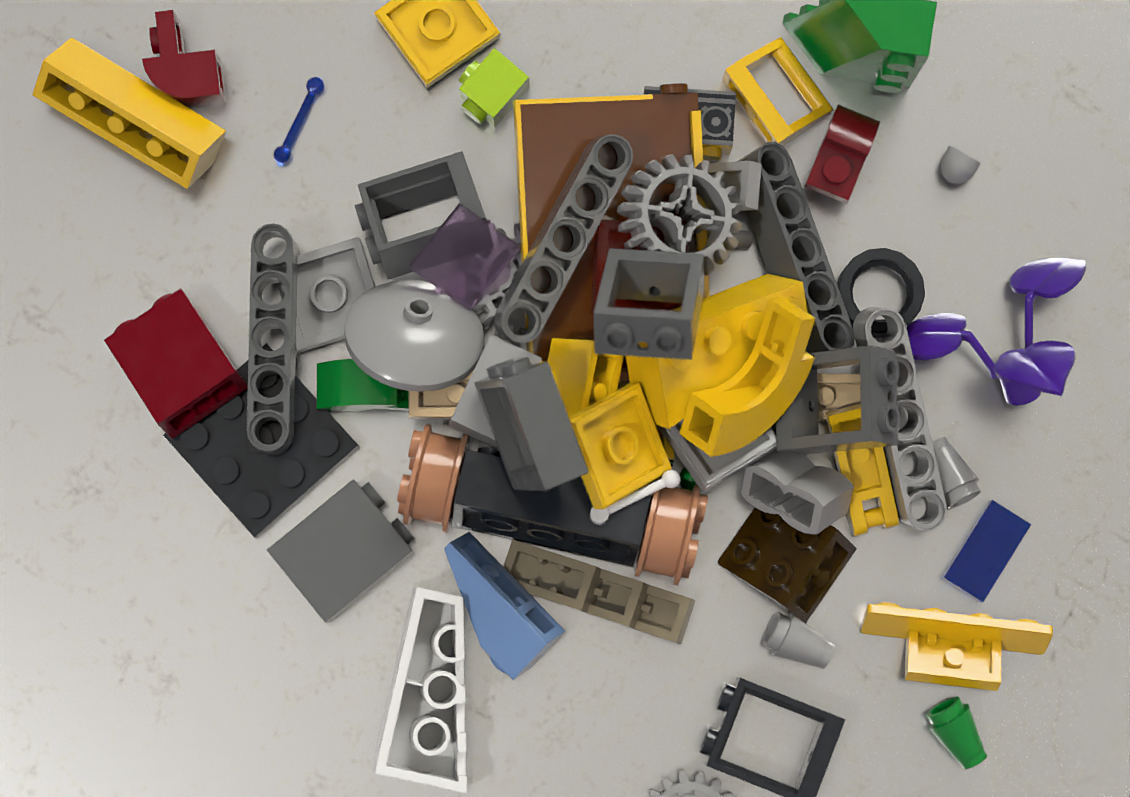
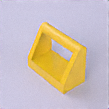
M782 37L741 58L725 69L723 82L730 92H736V100L767 143L775 142L785 146L834 111ZM772 56L812 109L811 113L790 125H787L750 73V71Z

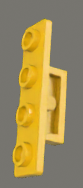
M882 602L867 605L861 622V633L906 639L905 680L998 691L1001 684V650L1042 655L1046 652L1053 637V626L1039 624L1032 619L1011 621L994 619L990 615L983 613L961 615L947 613L939 608L919 610L902 608L895 603Z

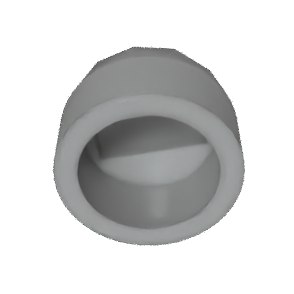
M949 146L941 159L940 169L943 177L948 182L961 184L974 176L981 163L960 150Z

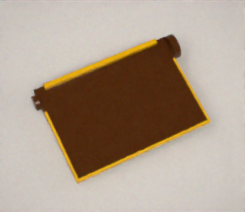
M688 84L660 85V94L524 99L513 101L522 263L588 143L604 135L616 134L624 137L633 149L631 167L542 331L535 339L526 342V351L541 357L540 363L547 362L552 338L594 341V310L609 248L624 249V243L632 238L630 232L622 233L617 231L619 224L629 220V218L617 213V208L620 204L628 202L622 196V190L627 185H634L631 179L632 175L638 170L646 172L645 165L652 160H657L662 164V159L667 155H674L678 163L683 156L692 155L694 168L703 161L701 111L698 110V93H688ZM603 144L598 152L600 164L609 170L613 169L618 160L617 152L611 145ZM584 184L577 189L575 198L578 206L582 210H590L596 200L594 191ZM675 184L657 186L651 195L649 205L656 206L660 202L668 203L669 195L675 190ZM696 193V198L699 204L703 208H705V202ZM679 210L673 212L674 216L679 217ZM681 219L682 226L688 223L686 220ZM562 225L553 234V243L559 251L566 252L573 244L571 231ZM651 226L659 240L664 243L662 232L658 228ZM703 230L700 233H692L691 241L686 244L685 253L699 252L704 248L707 243V230ZM538 267L532 272L530 277L532 288L537 293L542 294L550 287L551 276L545 268ZM704 275L703 298L710 296L709 275ZM616 299L614 308L672 311L682 307L683 303ZM524 311L526 330L529 324V317Z

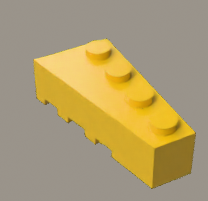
M768 273L703 298L692 360L626 356L630 384L640 383L654 423L668 429L672 428L684 419L691 392L720 386L730 380L743 367L755 346L769 298L782 296L807 312L803 281ZM679 307L672 311L681 312L682 307ZM646 342L638 343L641 347L649 346Z

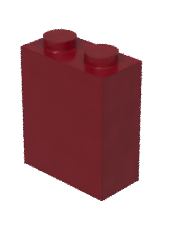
M181 288L174 293L161 296L154 302L152 308L135 319L121 323L112 335L104 339L156 423L171 439L248 388V385L196 306Z

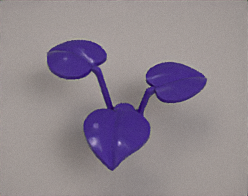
M1045 258L1027 263L1014 272L1010 278L1012 291L1026 294L1024 300V349L1009 350L1003 353L997 362L994 363L973 333L969 330H964L967 325L965 317L951 313H938L919 318L906 327L913 359L929 360L944 357L955 351L962 341H966L988 368L991 379L1000 380L1004 398L1008 404L1024 405L1031 403L1041 395V392L1062 396L1067 377L1075 363V351L1070 344L1061 341L1049 340L1033 344V304L1038 296L1057 298L1072 290L1085 274V260Z

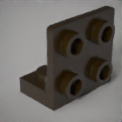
M754 507L719 558L718 564L773 599L785 611L793 614L806 624L857 548L832 525L818 534H807L790 526L779 514L766 513Z

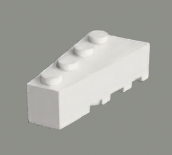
M413 586L372 765V770L375 774L467 793L463 597Z

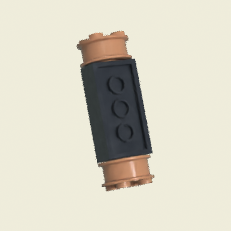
M430 424L425 425L423 432L414 430L408 453L410 458L409 470H412V474H403L397 502H399L398 513L404 515L403 524L409 525L412 519L442 525V533L447 534L453 519L454 527L631 567L634 566L638 553L634 576L639 577L642 571L669 576L673 578V585L677 586L681 577L689 578L699 540L691 539V534L698 535L708 501L707 495L700 494V488L697 484H695L692 490L679 487H665L610 514L607 522L598 525L590 519V511L593 505L581 476L545 491L513 490L499 450L487 447H480L477 452L468 450L469 435L464 433L462 438L434 433ZM660 476L655 479V482L662 479V477Z

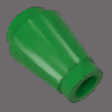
M955 696L938 703L927 712L926 716L930 721L928 728L956 761L960 763L963 769L975 767L987 758L969 704H963L960 698Z

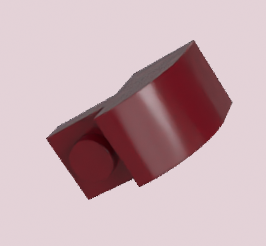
M174 10L155 12L156 27L149 28L152 52L154 55L160 54V57L142 59L145 72L153 85L165 95L188 108L226 104L221 60L215 49L184 53L180 21Z
M838 104L804 187L847 204L874 142L880 121Z

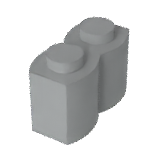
M776 449L746 467L741 495L755 508L766 513L779 514L793 528L807 534H818L848 513L854 485L844 475L834 469L825 466H815L805 455L777 451Z

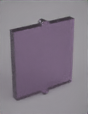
M459 203L410 263L409 267L433 284L438 294L446 293L471 310L521 248L517 243L497 230L492 220H483Z

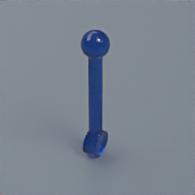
M312 77L307 81L306 88L308 93L282 146L274 150L273 157L278 163H286L290 160V148L315 97L324 93V82L318 77Z

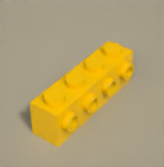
M72 37L43 60L32 94L34 97L186 189L214 164L226 132L223 128L165 95L157 88Z

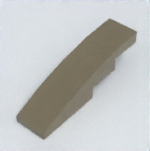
M513 539L503 565L530 595L680 645L682 644L695 604V600Z

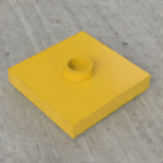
M391 0L374 12L375 18L426 88H429L501 37L499 30L477 0Z
M640 383L628 384L569 417L589 472L581 475L594 510L606 509L662 476L664 472L672 470Z

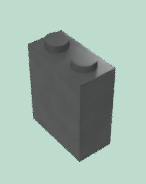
M354 479L351 480L266 550L325 623L333 621L415 553L408 545L415 538L398 517L390 523L379 508L385 504V501L369 482L361 487Z

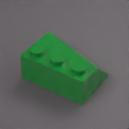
M819 0V6L806 4L800 7L799 15L792 12L785 14L782 24L820 75L874 83L875 89L879 91L899 93L902 91V88H910L929 57L937 2L929 0Z

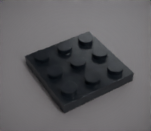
M267 343L262 347L266 351H273ZM247 360L237 370L248 385ZM275 374L265 377L260 385L262 396L272 398L280 394L283 389V379ZM296 375L294 437L290 447L281 454H265L253 446L248 439V388L175 438L171 439L166 433L163 435L256 539L359 448V445L327 410L317 409V399ZM274 420L267 421L259 430V438L262 444H274L282 435V425Z

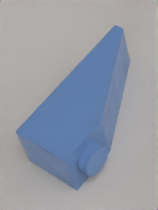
M468 532L449 542L444 550L480 646L490 656L492 664L499 671L508 674L514 680L529 670L559 639L565 630L483 545Z

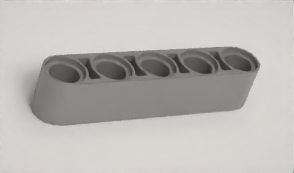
M868 307L856 316L853 323L856 346L870 345L896 351V361L899 367L897 408L903 406L908 413L906 425L898 430V445L883 447L898 518L902 523L915 529L932 531L939 528L944 522L947 515V505L906 324L903 317L897 311L889 308ZM882 316L887 322L888 330L881 340L876 341L871 334V325L877 317ZM915 452L918 457L917 468L913 473L905 475L902 470V461L907 454ZM925 497L928 502V510L922 518L915 520L912 514L913 504L917 499Z

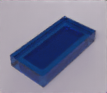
M990 500L945 571L942 579L978 602L983 603L1031 524L994 500Z

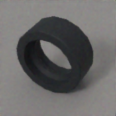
M888 248L868 249L853 257L838 277L837 286L852 327L856 316L861 312L853 298L854 283L861 272L871 267L882 266L892 269L903 280L907 296L899 314L903 317L906 327L919 314L925 297L924 280L916 264L902 252ZM875 319L871 325V334L873 338L884 337L888 330L887 322L885 319Z

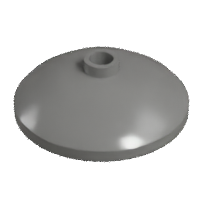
M393 281L369 289L352 304L345 321V344L350 356L359 368L373 379L385 385L407 391H435L460 382L474 370L484 345V332L481 321L470 305L452 291L424 281Z

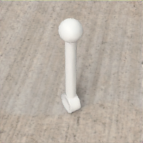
M668 470L663 473L662 479L631 493L606 509L594 510L592 507L590 511L591 521L598 525L607 522L610 514L665 487H677L680 483V475L674 470Z

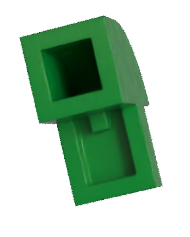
M353 359L317 363V409L351 412L370 409L408 411L409 391L397 389L373 379L360 369Z

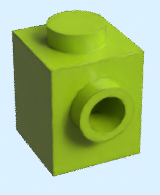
M494 48L481 64L476 60L473 61L460 76L459 82L462 85L459 88L460 99L464 102L460 107L477 123L482 124L486 120L495 128L513 107V101L519 100L530 88L529 76Z

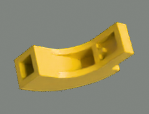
M782 296L769 298L755 346L748 360L730 380L722 385L691 392L679 434L710 457L736 451L765 433L794 401L811 370L815 357L805 350L815 318Z

